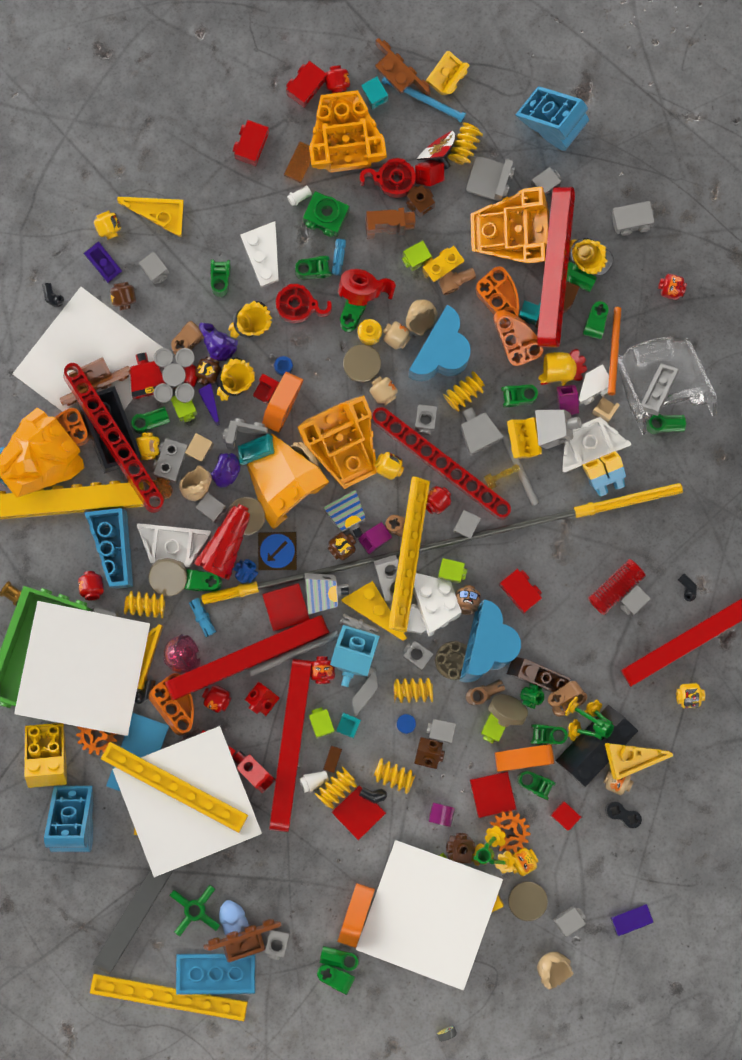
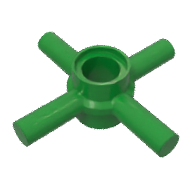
M212 885L207 887L198 900L188 901L177 891L173 890L169 896L185 907V918L174 931L178 936L183 934L192 921L201 920L213 930H218L220 924L205 914L204 904L216 890ZM192 905L199 906L200 914L198 916L191 915L190 907Z

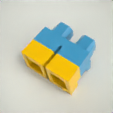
M616 451L599 457L600 460L597 458L582 464L589 479V484L600 497L609 493L606 486L612 483L615 489L625 487L624 478L626 473L621 456Z

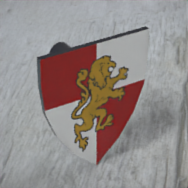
M452 130L431 143L418 156L417 160L438 158L440 162H444V169H448L451 165L446 156L450 153L455 143L456 135Z

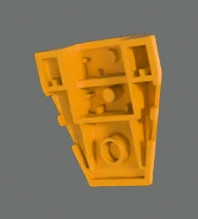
M543 187L522 189L513 196H507L496 204H490L470 214L471 246L473 252L527 264L545 262L549 229V208Z
M364 395L339 403L306 419L297 427L305 446L343 489L377 473L375 449H373L372 439L374 435L371 428L372 413Z
M271 433L274 453L248 463L247 468L257 499L263 506L265 519L272 529H275L288 518L286 513L307 495L319 492L329 481L317 465L308 461L302 454L297 453L291 446Z

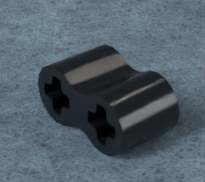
M610 802L605 807V814L608 818L622 821L627 828H637L642 822V817L638 812L626 810L619 802ZM617 806L619 814L611 815L612 811L610 808ZM634 814V819L637 821L636 823H631L630 825V820L627 818L628 816H633Z

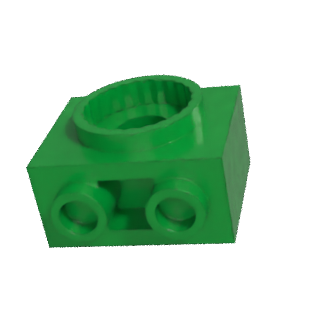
M315 191L303 216V223L312 230L317 228L323 231L322 233L328 237H338L350 211V206L333 197ZM325 209H330L332 214L324 216L322 212Z

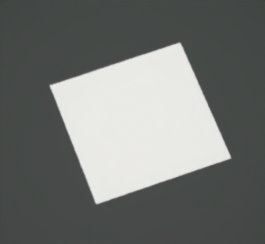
M80 287L13 372V375L62 412L69 408H75L81 413L78 401L69 406H62L60 402L61 397L72 392L63 378L64 368L67 364L76 363L81 368L103 357L110 372L113 373L126 366L130 368L131 366L138 365L135 355L146 352L148 361H154L155 352L163 347L84 288ZM130 374L127 379L114 381L110 386H115L124 410L133 399ZM100 388V389L95 390V391H96V392H99V391H102V390H105V389H101V388ZM74 413L71 414L69 417L76 421L78 419V414Z
M37 601L14 714L128 736L150 623Z
M220 726L141 758L247 814L248 817L239 833L118 768L112 769L154 877L262 834Z
M395 840L356 950L464 991L503 879Z

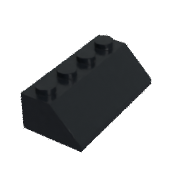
M115 386L96 392L138 459L142 456ZM78 402L104 474L120 469ZM95 402L87 404L90 409L98 408ZM100 418L98 423L105 426L108 424V421L105 418ZM111 434L108 436V439L116 442L118 437L115 434ZM121 450L118 452L119 456L122 458H127L129 456L127 451Z
M609 705L606 706L601 714L614 725L612 734L608 738L603 737L602 740L580 734L555 760L583 788L609 763L605 744L626 745L638 732L624 716ZM591 722L585 730L595 732L593 729L594 722Z

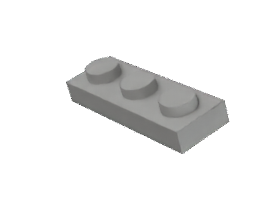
M660 364L640 405V411L656 416L659 415L679 374L678 368Z

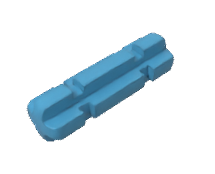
M336 239L334 266H332V275L335 276L342 275L341 266H343L344 249L346 246V240Z

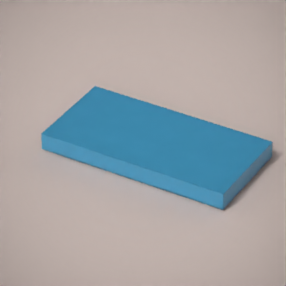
M133 713L128 736H124L121 748L140 758L162 749L169 725ZM112 770L106 786L121 791Z
M176 954V995L255 994V954L230 963L227 962L225 954Z

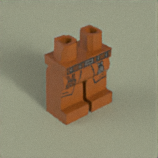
M398 208V211H366L367 239H374L375 233L387 232L393 235L398 232V235H404L405 230L415 228V211L404 212V208Z

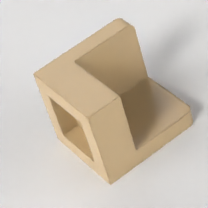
M602 397L592 414L597 418L601 417L608 424L620 404L616 403L615 405Z
M196 433L185 454L202 462L214 444L212 441Z

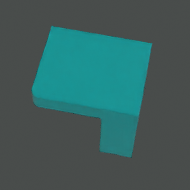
M377 76L362 84V89L368 98V104L372 110L388 101V94Z
M524 300L518 317L526 323L536 325L541 303L536 305Z
M343 713L336 732L354 739L361 720Z

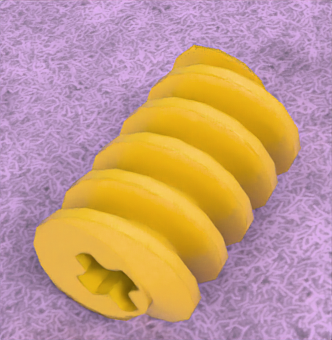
M463 122L464 127L459 129L460 134L456 136L455 147H452L450 150L452 154L447 156L452 162L460 165L471 163L467 157H473L474 154L470 150H477L473 143H480V140L476 137L483 136V133L477 127Z
M474 371L471 372L472 378L466 376V382L460 380L459 386L453 385L454 392L448 389L447 395L443 394L449 405L458 412L460 411L459 404L466 407L465 400L470 403L472 402L471 395L478 398L477 391L482 394L484 393L482 387H485V385Z
M130 591L129 595L125 598L124 614H127L130 609L131 615H135L137 611L138 615L142 616L145 611L146 617H150L153 612L154 618H157L160 613L163 619L165 612L164 596L161 594L159 599H157L156 594L153 593L152 597L149 598L148 592H146L144 597H141V593L138 591L135 597L133 591Z
M406 678L403 679L402 684H400L399 679H395L394 703L397 697L400 703H403L404 697H406L408 703L411 702L412 697H414L416 703L420 697H422L423 702H426L427 697L433 702V683H431L429 678H426L425 683H423L422 678H419L417 684L414 678H411L409 684Z
M381 758L374 773L376 782L378 783L383 779L384 786L390 782V788L392 789L397 784L398 791H401L404 787L405 794H408L415 775L412 776V770L405 773V767H402L398 771V764L390 768L391 762L388 761L383 765V758Z
M343 766L341 768L344 773L336 772L338 779L331 777L332 784L325 782L326 790L321 787L319 788L321 795L314 793L331 809H334L332 802L340 803L338 796L346 797L343 791L351 792L350 785L355 788L357 787L355 779Z

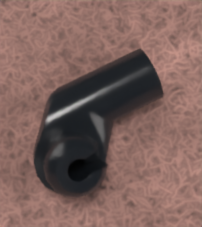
M51 283L42 284L45 301L54 307L62 306L64 297L53 293Z

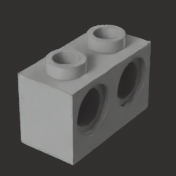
M396 555L374 561L385 602L393 600L394 590H391L390 586L396 582L399 562ZM388 565L395 566L392 572L385 571Z
M573 906L552 919L565 937H568L586 924L584 922L586 916L582 910Z

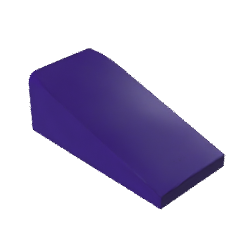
M99 241L83 253L107 283L122 272Z
M210 383L200 388L198 392L213 421L219 426L220 422L213 388Z
M647 904L610 917L617 936L654 923Z

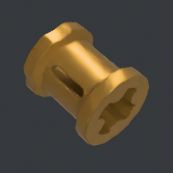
M8 581L0 591V596H5L13 602V605H17L21 591L12 586L11 582Z

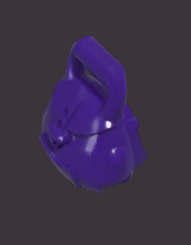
M211 323L199 324V329L204 336V343L210 357L219 361H226L231 358L237 351L238 340L229 337L226 333L218 332Z
M220 453L217 458L216 467L210 474L216 486L224 488L233 484L240 472L241 466H239L240 463L236 454Z

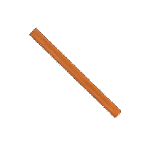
M614 307L608 383V395L611 396L616 393L621 307Z

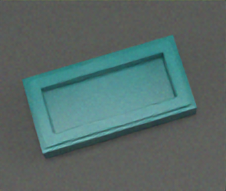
M270 434L238 446L239 463L242 465L274 453L273 439Z

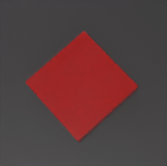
M299 583L262 594L273 631L310 620Z
M508 771L470 780L478 818L499 814L502 811L517 810Z
M360 785L331 812L357 840L386 814L377 803H372L359 796L362 790Z

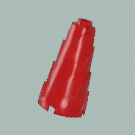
M238 504L237 507L234 506L230 509L221 526L218 527L201 554L197 556L194 564L202 566L203 569L221 578L230 579L238 556L237 553L243 540V534L250 520L249 508Z

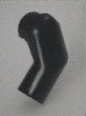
M684 573L678 581L685 587L684 599L687 602H691L696 598L697 585Z
M146 679L145 688L136 692L135 702L137 704H142L149 700V692L154 688L155 680Z
M363 787L359 796L372 803H379L386 800L387 792L384 789L370 791Z

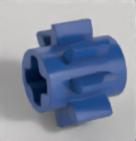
M240 559L239 563L233 568L236 571V579L242 583L247 581L251 583L258 574L255 571L256 564L249 559L244 561Z

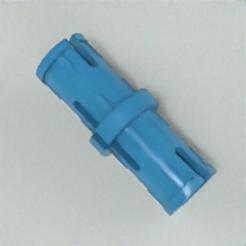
M200 598L189 602L196 617L195 620L201 626L205 637L216 633L217 631L209 618L210 614L204 609Z

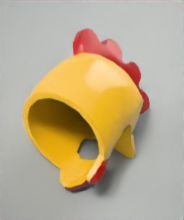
M574 349L570 353L550 352L545 354L543 373L538 377L539 381H541L540 385L561 381V385L565 386L571 380L581 381L583 378L581 374L587 371V366L584 365L586 358L583 355L579 356L580 351L578 349Z

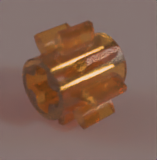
M158 477L157 480H153L164 501L170 498L173 491L172 486L168 485L170 480Z

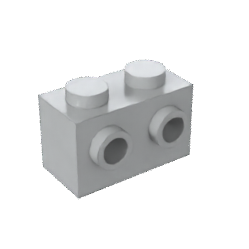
M650 201L616 207L611 212L616 235L626 236L632 234V231L637 230L646 232L651 230L655 223Z
M165 438L164 443L161 442L159 446V459L154 461L152 467L154 476L177 484L186 458L185 452L188 445Z

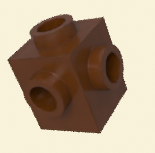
M423 185L419 187L414 186L407 192L406 205L411 212L415 211L419 218L435 208V201L432 199L434 196L429 188L425 189Z
M420 737L414 764L437 769L438 763L443 762L444 759L443 742Z
M456 833V836L450 835L449 841L446 843V852L448 853L449 860L457 863L472 862V854L475 853V842L467 836L468 834Z

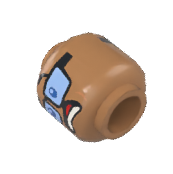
M465 585L464 588L456 591L461 614L472 615L478 610L481 594L474 586Z

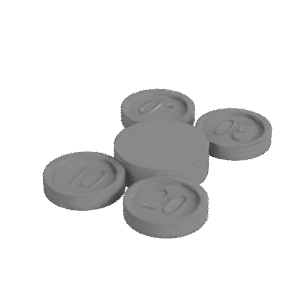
M161 348L155 352L154 361L157 366L164 368L162 376L165 382L157 385L154 389V397L158 402L166 403L172 399L173 390L171 387H177L175 395L180 402L187 403L194 398L195 391L193 387L188 383H184L186 373L183 368L189 367L194 363L195 356L192 350L188 348L178 350L175 355L177 364H172L173 355L170 350Z

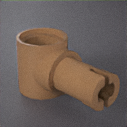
M473 268L459 273L450 271L440 278L438 282L443 294L448 295L457 291L461 284L475 279L476 274Z
M498 679L486 686L482 685L472 688L466 693V701L474 706L483 704L486 700L490 699V696L504 691L505 687L504 685L497 687L503 684ZM475 691L480 694L478 702L473 699Z

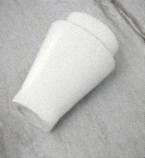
M325 770L305 774L299 778V783L304 793H311L329 781Z

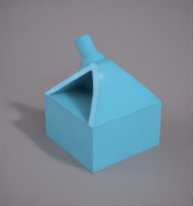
M346 625L342 626L330 664L343 671L341 686L348 688L351 678L353 679L354 675L368 676L380 636Z

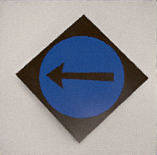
M258 532V571L297 570V533Z

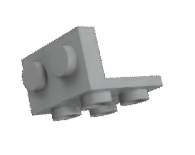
M480 156L476 157L466 187L467 192L495 201H502L503 196L507 197L509 191L508 179H512L515 168L512 167L513 161L506 159L505 164Z
M235 418V421L230 420L229 428H225L223 440L226 443L227 449L234 450L238 432L264 436L269 434V431L262 423L254 422V425L247 424L246 420Z

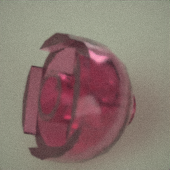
M183 634L172 638L165 645V664L172 671L179 674H184L198 668L200 658L197 659L196 653L199 650L195 641L190 636H183Z

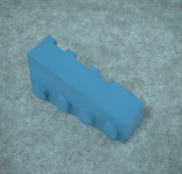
M123 508L84 512L89 522L90 531L94 537L96 549L100 555L109 587L114 589L133 587L127 511Z

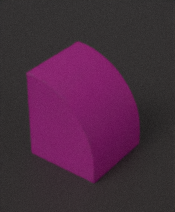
M576 386L556 387L559 410H566L571 415L579 414Z
M380 522L366 531L358 540L366 552L371 554L387 543L392 536L383 523Z
M432 803L428 822L451 827L455 808Z

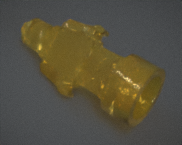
M515 464L512 468L510 467L493 477L489 473L484 476V479L492 490L497 487V480L506 478L513 474V472L520 471V466Z

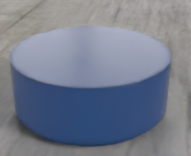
M281 356L275 360L274 369L278 375L283 376L285 372H292L293 363L290 358Z
M409 714L401 715L397 720V728L401 733L409 734L416 727L414 717Z

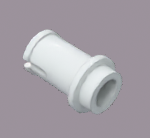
M306 185L294 193L290 192L287 199L291 206H298L299 202L311 197L312 193Z

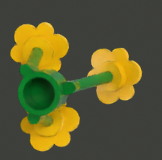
M575 697L565 711V716H568L570 712H578L594 722L593 729L595 732L582 730L580 721L574 719L568 727V737H570V740L575 741L576 736H579L580 733L596 737L600 740L603 737L608 738L613 732L614 725L600 713L602 703L599 700L589 702L586 710L583 711L578 708V697Z
M499 826L488 828L486 830L487 835L485 836L487 843L485 846L482 843L476 845L475 853L472 854V862L476 866L480 864L485 865L488 862L491 865L495 864V867L500 869L502 874L513 872L516 859L512 857V853L506 851L503 854H499L498 860L494 859V851L490 848L491 845L493 847L505 845L506 840L504 838L506 833L501 831Z

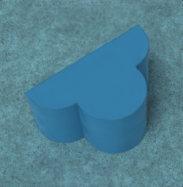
M540 86L535 89L516 113V116L526 126L538 132L546 141L562 151L567 150L589 122L586 114L588 107L582 99Z
M447 305L410 367L408 377L412 380L427 381L433 378L437 372L448 377L457 376L466 369L471 348L468 340L459 333L460 318L451 306Z
M483 600L474 614L459 681L474 682L489 670L502 669L514 660L520 652L521 639L518 633L512 627L503 624L501 610L491 601Z
M54 786L44 835L45 847L49 848L50 852H91L93 845V786Z

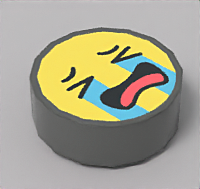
M454 1026L447 1027L437 1033V1037L441 1042L457 1035Z

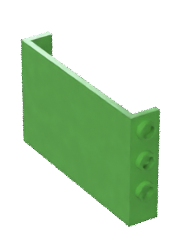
M23 586L0 649L1 706L11 708V705L16 706L37 601L92 611V609L87 607L86 602L76 599L74 603L69 601L70 597L59 594L56 597L51 595L52 591L41 588V591Z

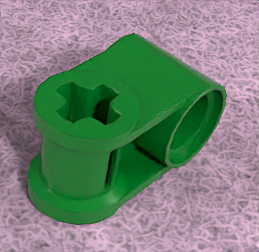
M329 256L299 260L295 265L296 277L301 280L332 276V273L329 271ZM301 266H306L309 270L306 273H301L298 269Z
M211 259V288L213 294L217 297H224L228 293L230 260L218 262ZM218 283L225 285L221 290H217L215 286Z
M347 299L340 316V325L345 332H353L357 328L366 305H352L348 303L349 300ZM349 319H352V322H349V324H346L345 321H348Z
M598 301L593 304L585 323L583 335L599 340L602 339L609 311L608 305L605 302ZM598 307L601 308L602 313L600 315L596 311Z
M531 384L512 385L501 388L504 395V408L533 404L538 398V390ZM528 390L533 391L535 394L531 399L524 396V393Z
M186 570L187 582L184 588L186 590L214 592L218 591L222 586L221 578L213 573ZM212 578H214L217 583L211 587L208 581H212Z
M531 724L533 737L530 744L562 745L568 738L567 731L562 727ZM555 731H562L564 733L562 741L554 739L553 734Z
M522 771L517 777L519 786L547 801L552 786L556 785V782L531 771ZM525 774L531 776L532 780L529 785H525L522 782V777Z
M326 964L321 965L317 970V977L321 982L348 995L356 978L355 976ZM328 968L331 976L323 979L321 971H325Z

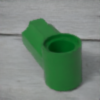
M569 261L567 282L580 286V289L590 293L597 277L582 272L576 264Z
M164 406L144 414H136L132 418L131 423L133 430L141 434L147 432V430L168 424L170 420ZM138 420L146 422L142 428L136 427L135 423Z
M652 415L646 422V429L651 434H658L659 432H685L686 427L684 415ZM652 420H657L660 423V428H655L652 425Z
M323 946L319 963L352 971L358 967L359 957L352 952ZM347 956H352L355 959L353 967H348L345 964Z

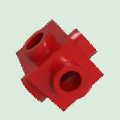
M258 681L244 700L250 704L248 708L258 715L261 712L267 716L280 697Z

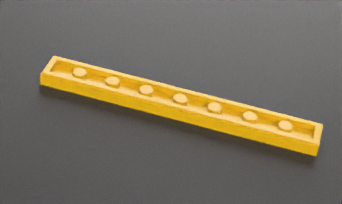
M412 477L388 626L389 629L400 632H407L430 481L419 477Z
M109 742L101 757V760L238 833L248 817L247 814L112 742Z
M93 974L90 994L238 1021H245L248 1001L210 994L176 995V988L100 974Z

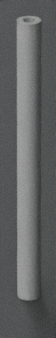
M334 631L248 670L251 676H254L337 639L339 634L337 631Z

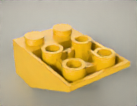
M63 723L25 726L24 777L28 788L67 785V761Z

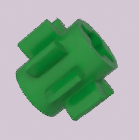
M532 683L529 684V687H524L520 693V698L523 700L522 704L535 709L536 705H541L544 701L543 688Z

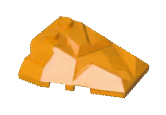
M358 90L320 96L312 142L309 146L313 168L326 169L331 173L369 168L371 163L379 162L387 157L384 137L377 129L376 122L371 118Z
M36 408L21 420L18 429L11 436L10 442L0 454V478L16 498L63 481H68L85 468L83 459L79 456L80 448L55 417H48L39 408Z

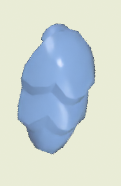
M226 900L222 904L219 911V921L222 924L224 934L226 935L234 931H238V933L245 931L244 928L248 927L249 923L243 908L231 900Z

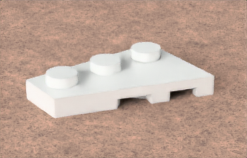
M274 221L240 235L261 288L279 281L276 223Z

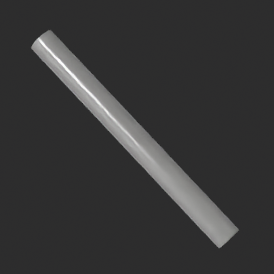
M506 434L502 440L532 506L539 504V501L520 459L513 457L510 437Z

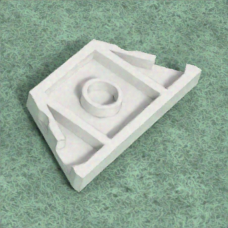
M601 417L582 424L581 428L573 429V439L564 443L562 472L564 474L581 467L582 464L597 458L600 459L599 457L611 452H617L630 447L631 442L623 438L617 430L610 427Z
M137 523V528L151 564H154L159 559L171 558L181 561L185 567L189 568L211 535V531Z
M416 573L413 592L428 636H432L440 627L444 628L450 621L461 616V609L451 581Z

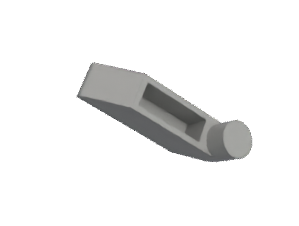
M372 666L368 676H366L368 679L352 699L355 717L378 689L376 669Z

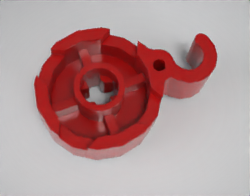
M401 158L387 160L378 172L367 168L360 173L361 186H365L366 177H372L373 183L379 186L382 192L391 198L405 197L408 195L407 192L415 186V170L405 159ZM394 175H398L402 179L396 182L392 178H394Z
M350 269L341 275L338 293L341 298L343 296L348 299L349 304L365 306L367 302L379 298L381 292L387 293L389 295L388 299L392 300L396 284L388 278L377 280L371 273L365 270Z
M300 284L287 285L278 292L276 297V309L279 316L284 321L292 324L307 320L313 312L319 317H327L332 311L331 301H327V308L325 310L319 309L318 301L313 298L305 286ZM293 300H297V303L300 305L294 308L289 304L290 302L293 303Z

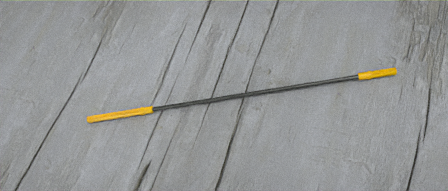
M681 483L600 502H589L585 505L573 507L574 510L475 532L470 539L465 536H458L420 545L419 552L573 516L576 518L592 516L603 511L683 493ZM400 550L304 573L329 574L372 564L376 560L396 555L398 558ZM304 573L261 583L255 581L238 584L235 587L201 595L203 604H209L239 596L240 598L245 597L246 595L258 593L261 589L304 580Z

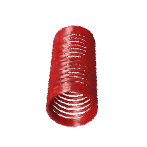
M628 559L618 571L613 573L611 578L606 580V583H603L596 592H593L588 597V600L601 614L606 615L609 609H612L614 604L619 602V599L622 600V597L627 595L629 590L634 588V585L637 586L636 583H639V581L646 577V574L633 560Z

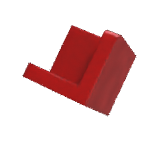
M429 159L415 165L416 183L431 187L444 181V162Z
M262 373L259 379L260 383L253 397L268 405L279 382Z
M565 801L550 815L567 831L581 818Z

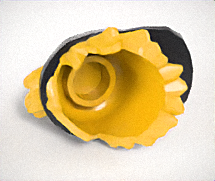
M581 238L571 240L570 242L572 261L582 272L604 275L611 268L614 257L606 249V246L601 245L599 241Z
M253 301L249 305L245 304L244 307L240 308L233 315L232 323L228 329L231 331L230 336L237 338L240 335L250 338L255 335L260 336V334H264V331L269 330L272 323L270 321L272 319L270 311L260 301Z
M236 357L231 358L227 364H224L216 380L218 387L217 395L220 396L221 401H227L229 397L240 395L243 391L248 390L251 383L255 381V372L253 367H250L249 362L246 363L245 360Z

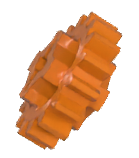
M77 726L81 730V733L76 734V736L81 737L78 744H84L82 748L84 751L89 748V754L96 751V754L100 755L101 750L103 752L106 750L109 742H118L114 738V735L118 734L110 733L109 735L104 731H100L102 736L95 739L93 732L98 730ZM85 734L89 735L90 744L86 741ZM108 741L105 745L97 747L100 742Z
M510 810L508 815L502 811V817L499 818L495 815L496 822L490 821V824L493 827L499 826L508 830L512 827L515 835L509 834L508 837H505V845L499 846L498 850L501 852L505 848L506 851L510 852V849H512L516 853L517 847L523 849L522 843L529 842L525 837L531 835L530 832L526 831L530 826L529 824H524L526 821L524 817L519 819L520 814L518 812L513 816ZM511 819L509 823L501 824L502 821ZM518 823L522 828V834L517 831ZM512 840L518 841L515 844L507 845Z

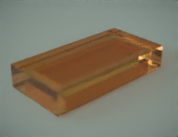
M301 141L299 142L284 173L285 177L302 183L311 164L309 145Z

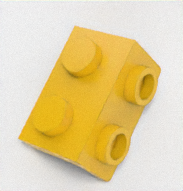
M446 51L426 79V82L441 95L452 94L457 88V82L467 74V68L470 65L467 62H461L450 51Z
M455 246L450 249L446 248L435 259L431 258L423 264L422 272L426 278L430 277L433 282H436L461 265L464 259Z
M535 417L525 420L512 419L507 421L514 458L528 459L542 454V448L538 445Z

